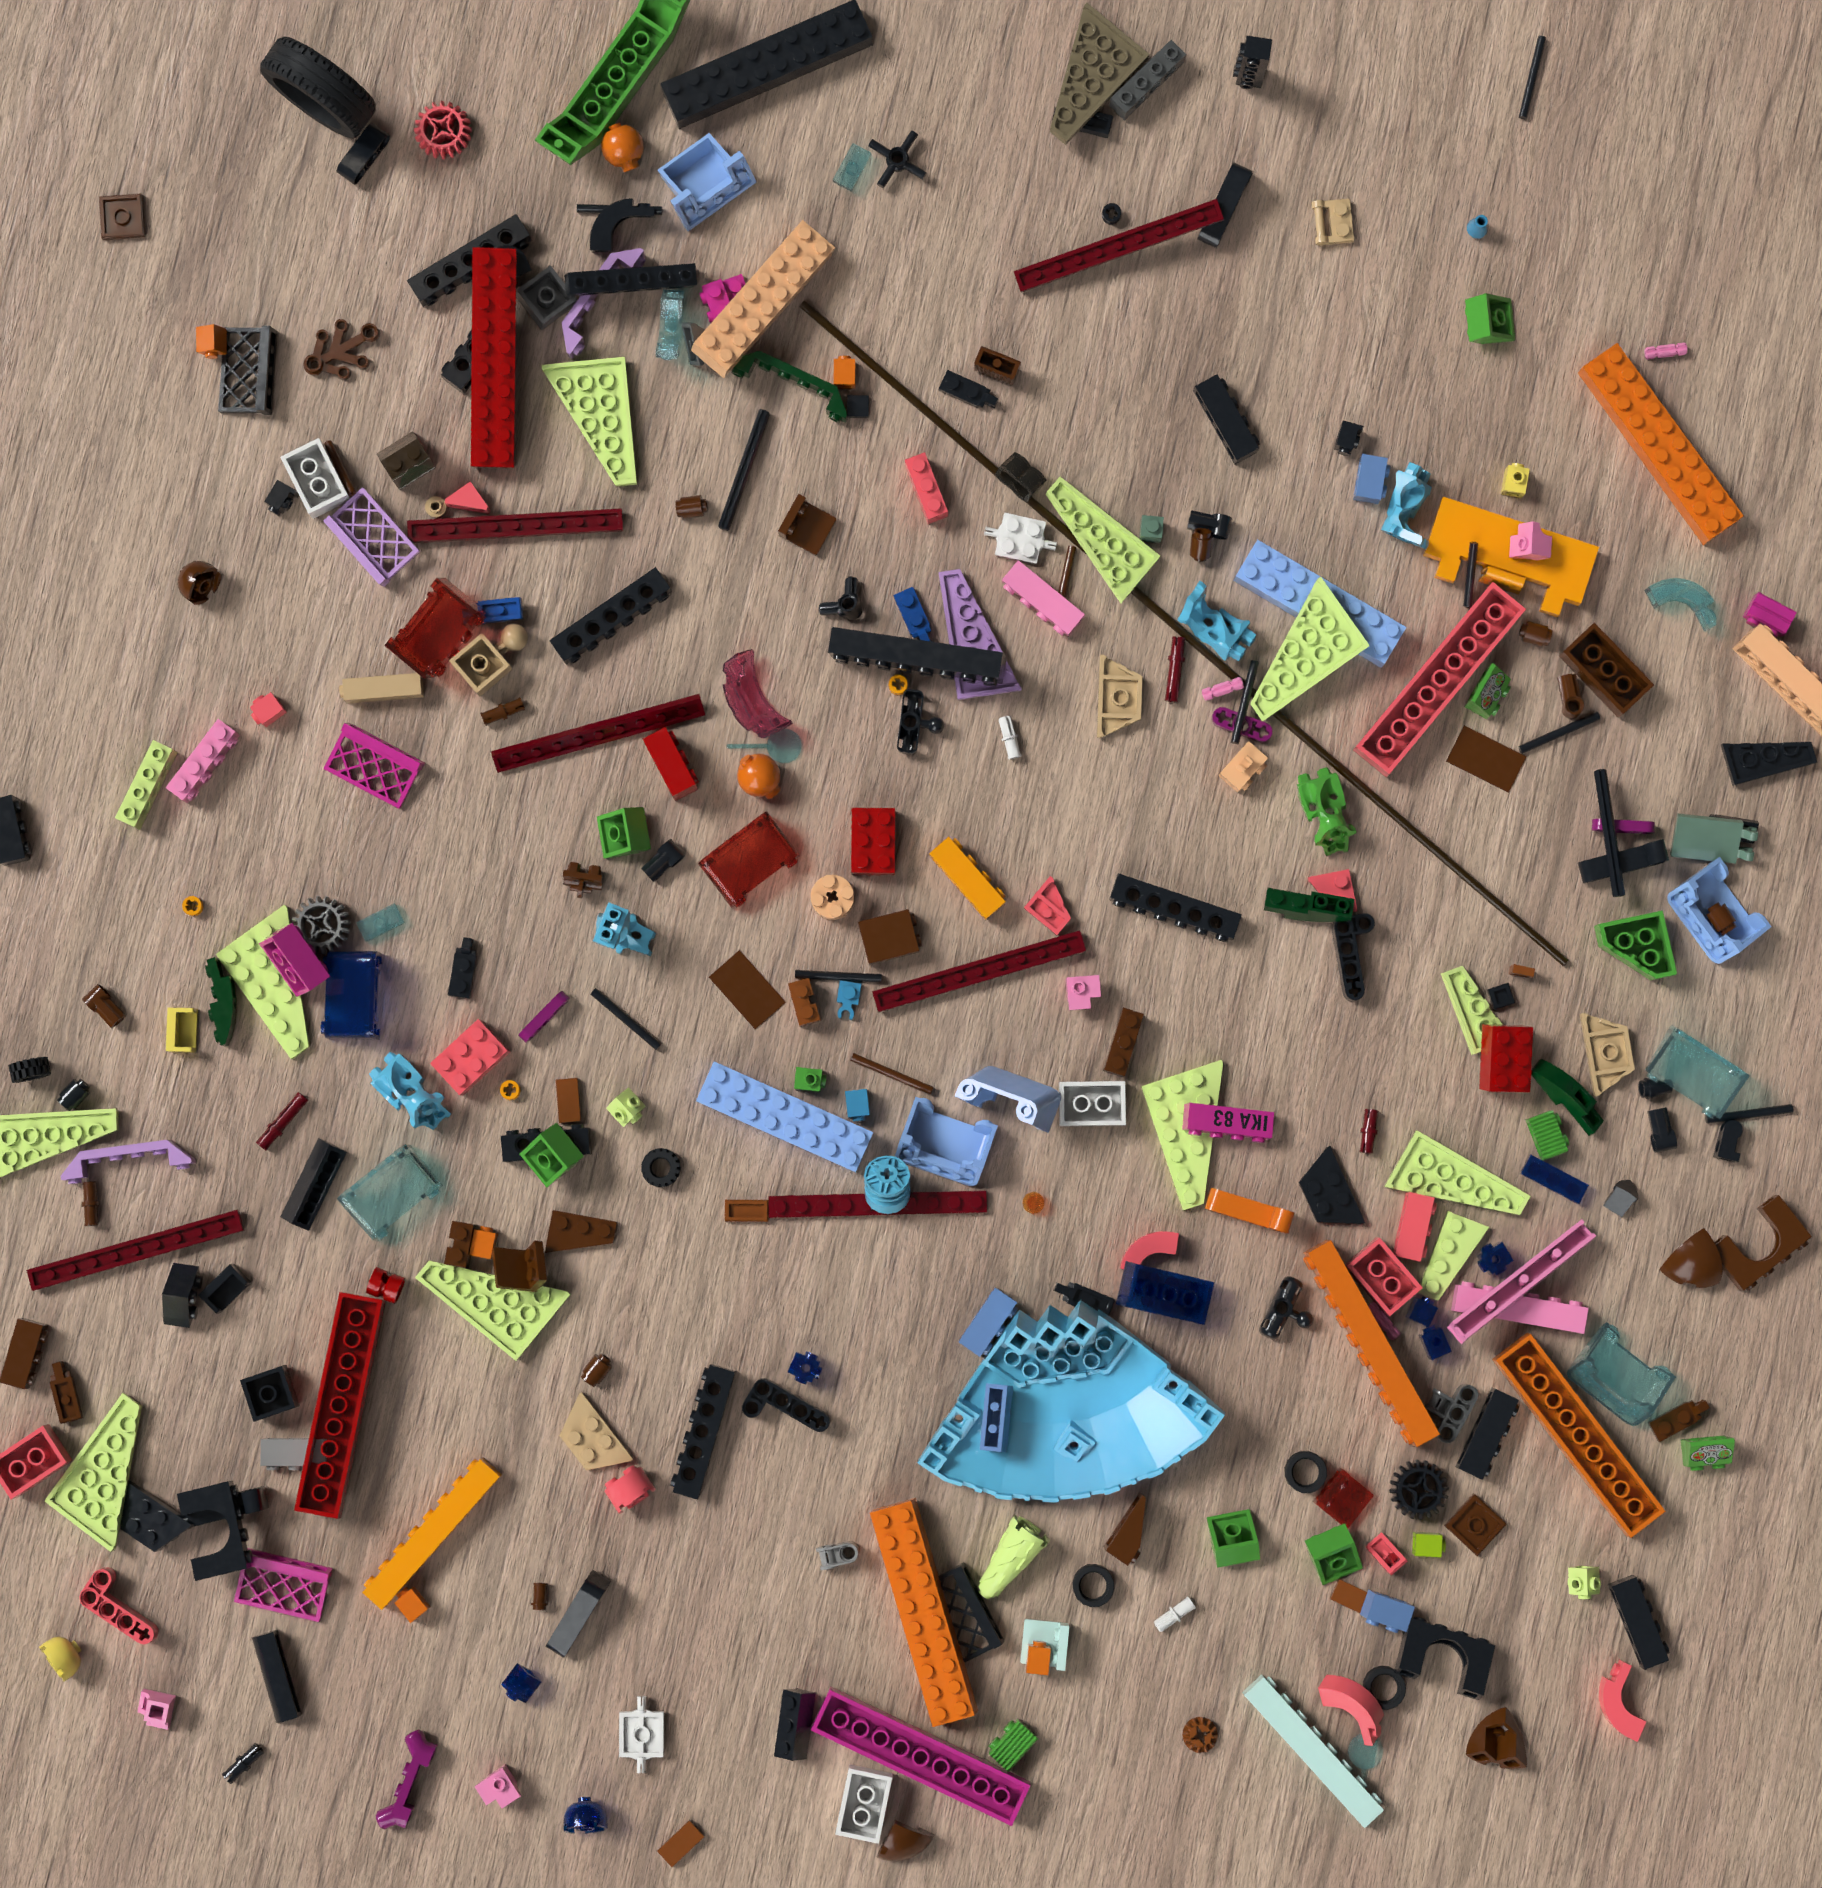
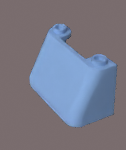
M1720 857L1676 887L1667 896L1669 905L1710 960L1718 964L1740 953L1772 927L1762 914L1754 912L1748 915L1723 880L1728 877L1729 871L1727 865ZM1718 902L1720 905L1726 904L1737 925L1736 928L1723 936L1720 931H1716L1706 916L1710 913L1708 908Z
M994 1066L983 1068L963 1080L958 1086L955 1097L979 1108H982L985 1101L995 1102L997 1094L1019 1101L1016 1109L1017 1117L1021 1121L1047 1133L1050 1131L1061 1101L1060 1093L1056 1089Z
M915 1097L895 1157L904 1161L905 1164L964 1185L975 1186L978 1184L998 1125L993 1124L989 1120L977 1121L975 1126L934 1112V1105L929 1099Z

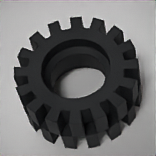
M48 1057L30 1058L8 1065L12 1083L32 1081L51 1075Z

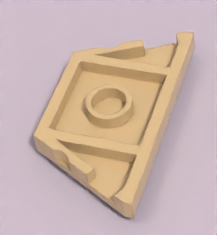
M1100 655L1097 738H1102L1141 720L1143 676L1108 659L1105 655Z
M1581 1013L1580 1020L1593 1095L1599 1096L1606 1089L1635 1070L1628 1027Z
M581 1392L559 1435L585 1470L633 1460L632 1455L584 1393Z

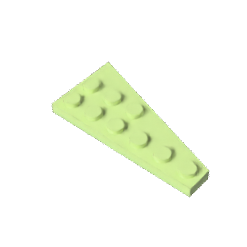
M118 1109L0 1115V1177L118 1131Z
M1417 1130L1384 1185L1386 1188L1516 1215L1522 1213L1531 1197Z

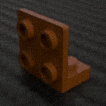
M798 493L778 530V534L783 539L813 555H817L834 526L836 517L807 502L806 497Z
M535 1240L526 1250L500 1247L492 1249L496 1288L537 1292L547 1281L543 1241Z

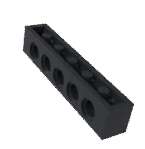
M515 214L414 275L407 282L423 307L426 305L431 306L442 295L453 293L460 284H467L472 281V266H466L465 263L468 259L472 258L473 247L497 248L502 245H511L523 250L529 246V242L532 241L518 215ZM506 236L512 237V241L509 244L502 243V239ZM450 270L458 271L455 277L447 276ZM432 281H439V285L436 288H429V284Z
M695 263L568 272L564 275L567 297L692 288L697 285Z
M655 567L549 641L566 665L568 663L574 664L581 659V654L585 651L591 652L599 646L598 642L604 638L606 640L612 638L620 627L623 626L625 628L631 625L637 615L640 613L645 615L652 609L651 606L656 602L662 603L670 597L669 593L672 592L671 588ZM647 588L652 589L653 594L651 597H642L643 590ZM627 601H634L635 607L632 610L624 609V604ZM610 613L618 615L617 620L613 623L606 621ZM593 625L600 627V631L596 635L589 634V628ZM576 637L582 639V644L579 647L571 646V641Z
M1119 873L1116 876L1109 900L1113 901L1112 905L1125 908L1126 905L1134 908L1133 912L1145 915L1147 912L1153 914V918L1166 922V919L1174 921V925L1186 929L1189 926L1195 928L1194 932L1207 936L1210 933L1216 935L1215 939L1226 943L1228 940L1232 941L1234 939L1242 914ZM1136 890L1139 893V899L1131 901L1127 896L1128 891ZM1150 897H1157L1160 901L1159 907L1152 908L1149 906L1148 899ZM1172 903L1179 905L1180 913L1177 915L1171 914L1169 905ZM1190 911H1198L1201 915L1200 921H1192L1189 917ZM1213 917L1219 918L1221 920V927L1213 928L1210 925V919Z
M710 1364L709 1368H704L701 1380L705 1381L703 1389H698L695 1401L699 1402L697 1410H692L689 1419L692 1427L690 1432L686 1431L683 1439V1444H686L684 1453H679L676 1465H679L680 1468L678 1474H673L670 1486L674 1487L673 1493L699 1499L736 1371ZM716 1382L720 1385L721 1390L719 1394L714 1395L710 1393V1383ZM709 1403L713 1405V1415L707 1416L703 1413L702 1408L704 1404ZM705 1425L708 1428L707 1436H699L696 1432L697 1426ZM691 1447H700L702 1450L701 1457H692L690 1454ZM685 1468H693L696 1472L695 1478L687 1479L684 1476Z

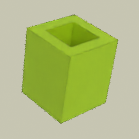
M1413 1532L1412 1554L1414 1556L1442 1557V1552H1445L1446 1540L1442 1539L1443 1535L1440 1533Z

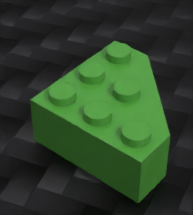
M1663 910L1594 926L1598 947L1647 979L1655 980L1677 974Z

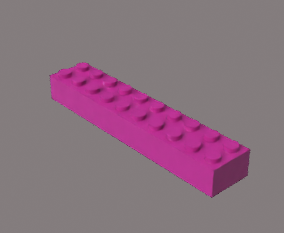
M831 1686L811 1727V1731L1010 1826L1013 1825L1031 1786L1030 1781Z

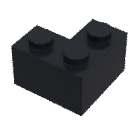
M173 1263L162 1292L163 1322L165 1325L190 1328L192 1320H196L198 1314V1307L195 1306L197 1300L196 1291L201 1289L203 1276L199 1274V1266Z

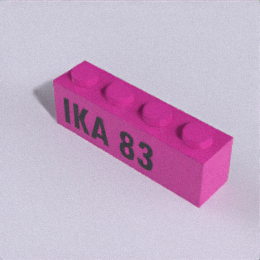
M1187 1103L1184 1104L1182 1130L1189 1131L1188 1135L1194 1136L1210 1133L1212 1138H1223V1135H1229L1231 1140L1243 1141L1244 1137L1252 1138V1142L1265 1143V1140L1272 1138L1274 1112Z

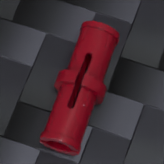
M1365 1109L1363 1128L1360 1129L1362 1139L1359 1152L1373 1154L1375 1135L1378 1134L1376 1125L1379 1111Z

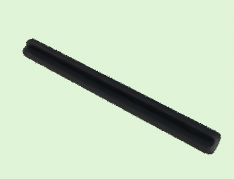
M759 409L718 524L721 530H730L770 413L766 410Z
M1598 769L1594 771L1612 895L1613 897H1622L1625 895L1607 770Z

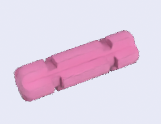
M1677 343V345H1660L1656 348L1654 346L1646 347L1644 350L1645 358L1648 360L1655 357H1673L1676 354L1677 356L1685 355L1687 353V344Z
M1238 677L1232 679L1231 682L1226 681L1214 685L1213 688L1202 689V695L1204 700H1210L1214 696L1219 697L1231 693L1233 690L1243 689L1244 683L1242 678Z
M1371 1302L1368 1307L1378 1325L1384 1332H1387L1386 1335L1391 1340H1395L1400 1335V1331L1392 1326L1393 1323L1383 1311L1379 1310V1306L1375 1302Z

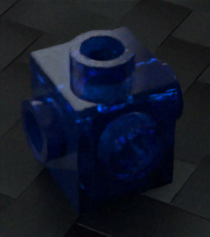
M1497 1242L1494 1245L1489 1243L1480 1249L1481 1253L1477 1255L1479 1259L1477 1264L1482 1272L1485 1273L1487 1271L1491 1275L1495 1273L1496 1276L1506 1271V1265L1514 1261L1503 1242Z
M796 1351L788 1373L795 1375L794 1380L806 1385L807 1381L812 1383L813 1379L818 1380L823 1368L819 1366L821 1361L817 1360V1355L808 1351L804 1355ZM808 1364L810 1370L806 1372L802 1369V1366Z
M517 1663L501 1685L507 1690L505 1694L511 1700L516 1702L518 1699L526 1703L542 1682L530 1669Z

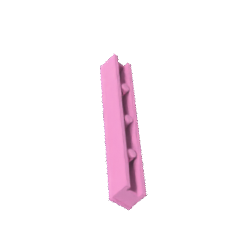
M1581 1219L1453 1320L1447 1328L1460 1344H1463L1588 1245L1596 1235L1587 1229L1584 1225L1585 1222Z

